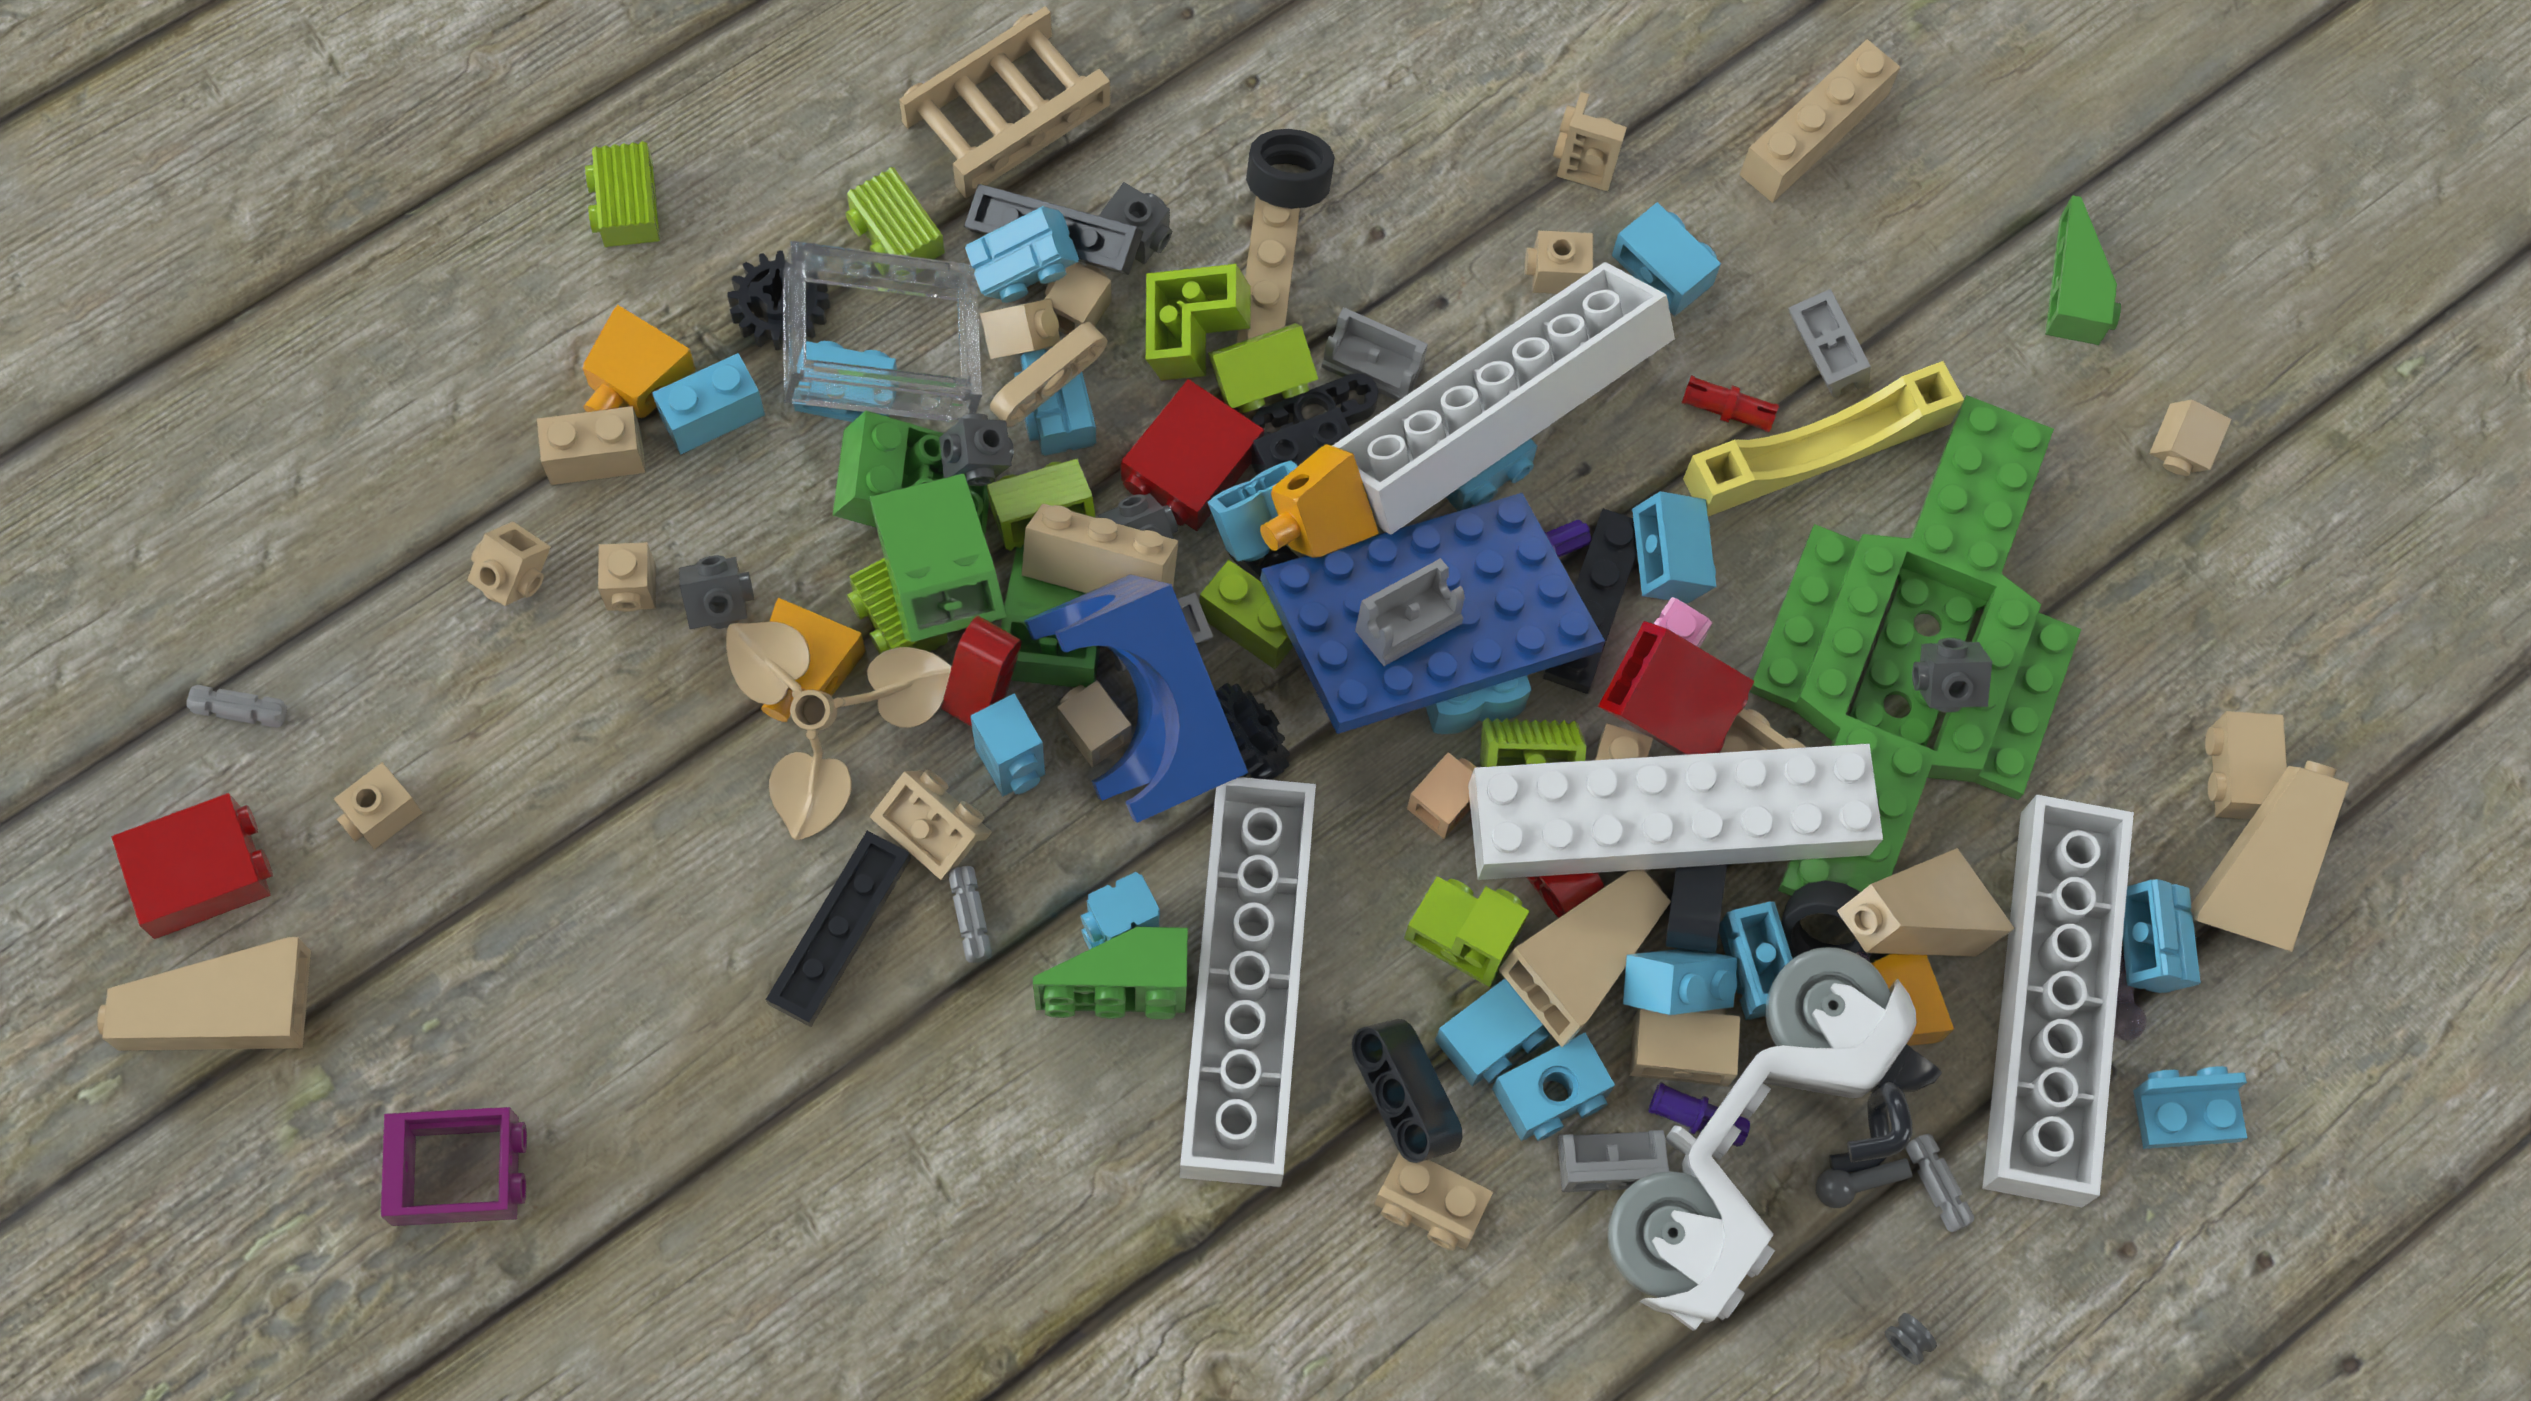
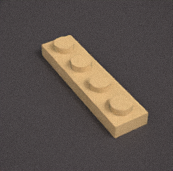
M1256 196L1245 275L1246 280L1251 286V329L1238 330L1237 343L1283 328L1286 325L1300 208L1290 209L1274 206L1260 200Z

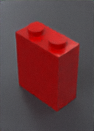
M1187 379L1122 459L1121 481H1123L1125 488L1132 495L1150 494L1162 507L1168 505L1177 525L1183 526L1186 524L1195 531H1198L1212 513L1208 501L1219 493L1233 487L1252 462L1253 440L1263 437L1264 429Z
M1643 621L1598 707L1680 755L1719 753L1724 746L1725 736L1735 717L1745 707L1748 701V693L1755 681L1671 630Z
M229 793L111 836L139 926L153 939L271 896L266 879L273 877L272 869L263 849L256 851L251 835L258 833V827L248 805L241 807Z

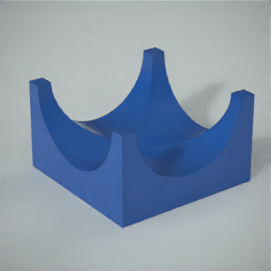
M1130 574L1024 620L1032 639L1036 640L1055 634L1063 652L1088 646H1107L1119 657L1132 677L1138 699L1136 729L1127 750L1119 761L1106 773L1091 781L1100 800L1103 801L1130 789L1148 784L1139 794L1125 802L1133 821L1138 823L1248 773L1172 584Z

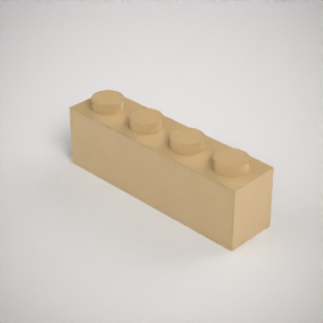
M1866 39L1749 147L1739 175L1773 203L1889 95L1900 66Z

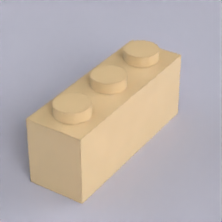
M1042 503L1025 528L1022 576L1084 593H1089L1130 574L1169 583L1173 587L1179 541L1161 536L1154 531H1142L1116 524L1107 518H1094L1072 512L1063 506H1051Z

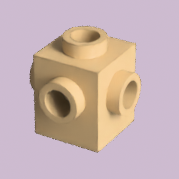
M510 522L484 534L482 541L472 553L471 560L474 563L467 581L483 591L488 599L501 603L504 606L521 598L531 597L542 584L544 575L541 571L551 546L515 522Z

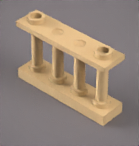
M1046 6L1033 14L1023 15L1015 22L1013 27L924 84L918 83L913 85L899 99L902 123L908 129L924 119L957 158L953 163L955 186L965 198L976 192L978 184L988 185L1110 105V80L1100 69H1097L1087 77L1079 76L1048 40L1052 37L1051 12ZM1033 49L1066 87V90L1051 100H1044L1012 62ZM997 72L1029 109L1030 113L1015 123H1007L976 85ZM958 96L965 100L994 135L978 147H971L939 110Z

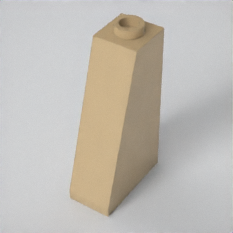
M2308 760L2305 768L2287 767L2192 902L2190 911L2193 915V920L2291 952L2293 951L2349 785L2348 782L2334 778L2337 769Z
M1958 848L1870 884L1837 910L1866 953L1976 957L2015 929Z
M1630 870L1515 947L1498 970L1558 1044L1564 1047L1590 1019L1626 967L1627 954L1636 953L1671 901L1663 893L1658 882L1651 878L1645 870Z
M287 937L108 988L106 1005H101L98 1011L97 1024L99 1033L102 1035L103 1040L118 1051L303 1048L311 950L299 937Z

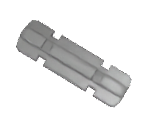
M202 685L192 686L187 698V707L195 714L209 716L212 713H216L218 718L255 724L258 720L261 721V725L275 728L283 725L287 713V705L281 699L264 697L261 700L258 699V695L218 689L215 692L213 687Z
M972 866L954 868L949 872L948 876L952 894H956L953 896L961 938H965L962 941L965 957L968 963L982 962L992 957L989 936L985 935L987 933V926L980 893L975 891L978 888L975 870Z
M1924 1134L1911 1140L1906 1146V1151L1913 1164H1919L1920 1170L1917 1172L1935 1207L1941 1206L1943 1213L1940 1216L1947 1230L1954 1232L1970 1225L1974 1221V1215L1967 1201L1961 1202L1959 1196L1963 1194L1945 1159H1939L1937 1152L1940 1149L1933 1136Z

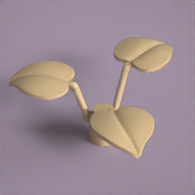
M778 622L732 623L728 626L726 636L727 657L731 672L739 688L750 699L766 705L780 702L790 688L793 691L792 697L794 698L790 707L791 717L796 725L807 730L806 737L810 740L813 749V757L804 752H794L783 757L774 766L769 779V792L773 806L784 821L793 839H805L824 830L839 817L849 801L852 790L849 769L841 760L822 759L823 749L818 737L819 730H824L833 724L837 717V709L878 699L879 713L890 724L902 728L920 726L930 720L943 703L952 667L948 662L936 654L910 647L893 648L878 655L868 666V680L875 691L833 699L829 694L822 691H802L801 686L795 681L807 672L810 665L808 643L798 630Z

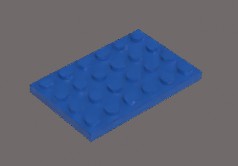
M1523 493L1406 526L1391 535L1387 532L1321 557L1312 558L1304 556L1263 568L1260 580L1337 734L1602 652L1605 643L1604 638ZM1441 558L1449 567V578H1447L1449 590L1452 591L1459 586L1464 590L1465 599L1461 611L1463 616L1462 624L1383 666L1355 632L1361 601Z

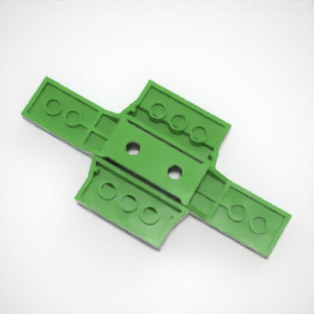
M1966 395L1956 416L1910 538L1862 534L1859 541H1856L1816 524L1813 525L1753 677L1755 682L1749 693L1792 709L1832 741L1831 746L1870 744L1883 840L1867 856L1789 860L1778 891L1792 896L1796 890L1808 883L1826 880L1844 883L1862 892L1870 884L1891 876L1927 778L1974 782L2016 800H2019L2024 794L2081 632L2080 628L2039 613L2042 604L2002 574L2054 431L2053 428ZM1898 579V587L1894 594L1893 600L1891 602L1890 608L1888 610L1887 616L1885 618L1884 624L1882 626L1881 632L1879 634L1878 640L1876 642L1863 680L1861 682L1852 709L1848 716L1846 715V712L1848 710L1852 696L1856 689L1857 683L1859 681L1860 675L1862 673L1863 667L1865 665L1878 627L1882 620L1895 582ZM1984 608L1972 642H1979L1992 660L1988 707H1962L1957 712H1946L1934 748L1930 749L1926 746L1939 711L1929 708L1920 691L1914 689L1912 681L1913 664L1920 661L1921 644L1938 643L1939 640L1944 638H1956L1965 641L1975 611ZM1920 614L1933 616L1939 623V633L1931 637L1921 635L1914 627V618ZM1889 695L1902 696L1909 704V714L1903 718L1890 716L1884 708V699Z

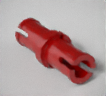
M1691 375L1681 404H1688L1721 416L1720 420L1727 423L1732 419L1765 430L1767 433L1770 432L1779 404H1772L1740 393L1741 388L1734 385L1728 389Z

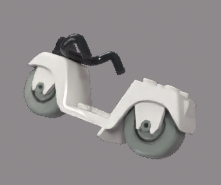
M1817 948L1796 956L1783 967L1773 981L1766 1001L1767 1026L1776 1046L1765 1049L1755 1056L1697 1139L1681 1126H1673L1665 1139L1669 1145L1685 1154L1681 1164L1683 1173L1659 1172L1646 1176L1632 1184L1614 1206L1608 1225V1246L1617 1269L1632 1286L1648 1295L1658 1297L1645 1298L1639 1302L1654 1311L1672 1315L1692 1331L1696 1330L1701 1322L1709 1323L1714 1321L1716 1317H1719L1721 1320L1728 1318L1745 1294L1737 1288L1746 1274L1751 1278L1755 1275L1757 1276L1775 1251L1767 1245L1774 1235L1712 1158L1713 1155L1720 1160L1740 1134L1741 1130L1733 1125L1740 1114L1749 1119L1765 1099L1771 1088L1764 1083L1848 1098H1859L1869 1091L1872 1092L1867 1102L1871 1138L1848 1141V1152L1829 1155L1830 1167L1833 1170H1843L1850 1173L1878 1166L1887 1157L1900 1153L1908 1145L1912 1136V1119L1904 1092H1915L1932 1085L1942 1074L1938 1067L1907 1045L1917 1023L1916 1010L1907 990L1898 979L1888 988L1879 971L1869 961L1856 953L1840 948ZM1888 1113H1889V1118H1890V1122H1891V1131H1890V1128H1889Z

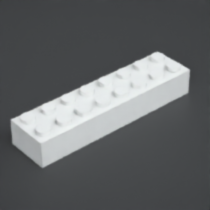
M1604 262L1332 445L1354 454L1376 525L1388 534H1393L1674 340L1667 294Z
M1870 744L1474 768L1468 784L1478 880L1867 856L1883 840Z
M1238 777L1216 787L1180 1178L1281 1187L1284 1175L1316 784Z
M2036 795L2021 812L2010 922L2015 929L2008 934L1982 1189L2081 1208L2100 1196L2134 812Z

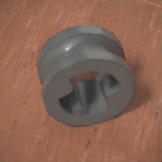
M1903 1313L1898 1318L1899 1326L1888 1327L1884 1331L1885 1336L1892 1347L1903 1358L1914 1365H1919L1924 1360L1922 1353L1924 1351L1932 1352L1937 1347V1343L1921 1322L1910 1314Z

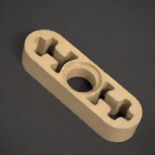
M1091 322L1079 325L1006 384L991 401L990 410L1000 420H1005L1007 427L1018 424L1091 365L1106 348L1107 338Z

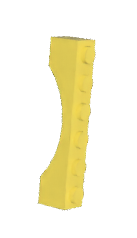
M1944 361L1904 375L1866 399L1810 425L1764 438L1732 440L1695 454L1691 458L1683 480L1692 497L1706 499L1709 517L1952 423L1964 402V398Z

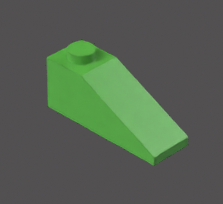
M2072 195L2059 219L2045 335L2099 345L2109 329H2116L2121 313V303L2115 302L2117 283L2082 197Z

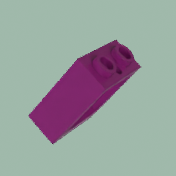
M510 1107L384 1114L381 1217L391 1226L517 1219L518 1204H524L526 1200L525 1174L518 1173L519 1153H525L527 1149V1128L525 1122H519V1117ZM500 1132L498 1201L414 1206L416 1136Z

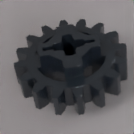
M778 251L776 259L773 261H769L767 256L761 253L759 254L760 265L754 267L748 262L742 264L745 277L733 275L731 280L735 291L728 292L727 297L729 305L732 307L730 309L732 321L734 324H739L741 335L744 338L754 333L757 346L762 347L769 339L773 340L775 350H781L783 340H790L791 344L796 348L800 346L798 336L805 334L811 339L816 337L813 324H826L827 320L824 310L829 309L831 303L829 294L826 293L828 292L825 277H819L815 263L809 264L804 268L802 255L797 253L791 261H786L783 251ZM783 291L781 301H778V299H780V292Z
M1229 683L1221 686L1215 692L1248 770V773L1243 776L1246 777L1250 774L1255 779L1273 780L1290 765L1286 760L1290 752L1282 745L1286 739L1284 735L1278 732L1277 728L1280 722L1273 711L1266 710L1263 703L1259 704L1249 690L1243 693L1240 685L1237 683L1233 686Z

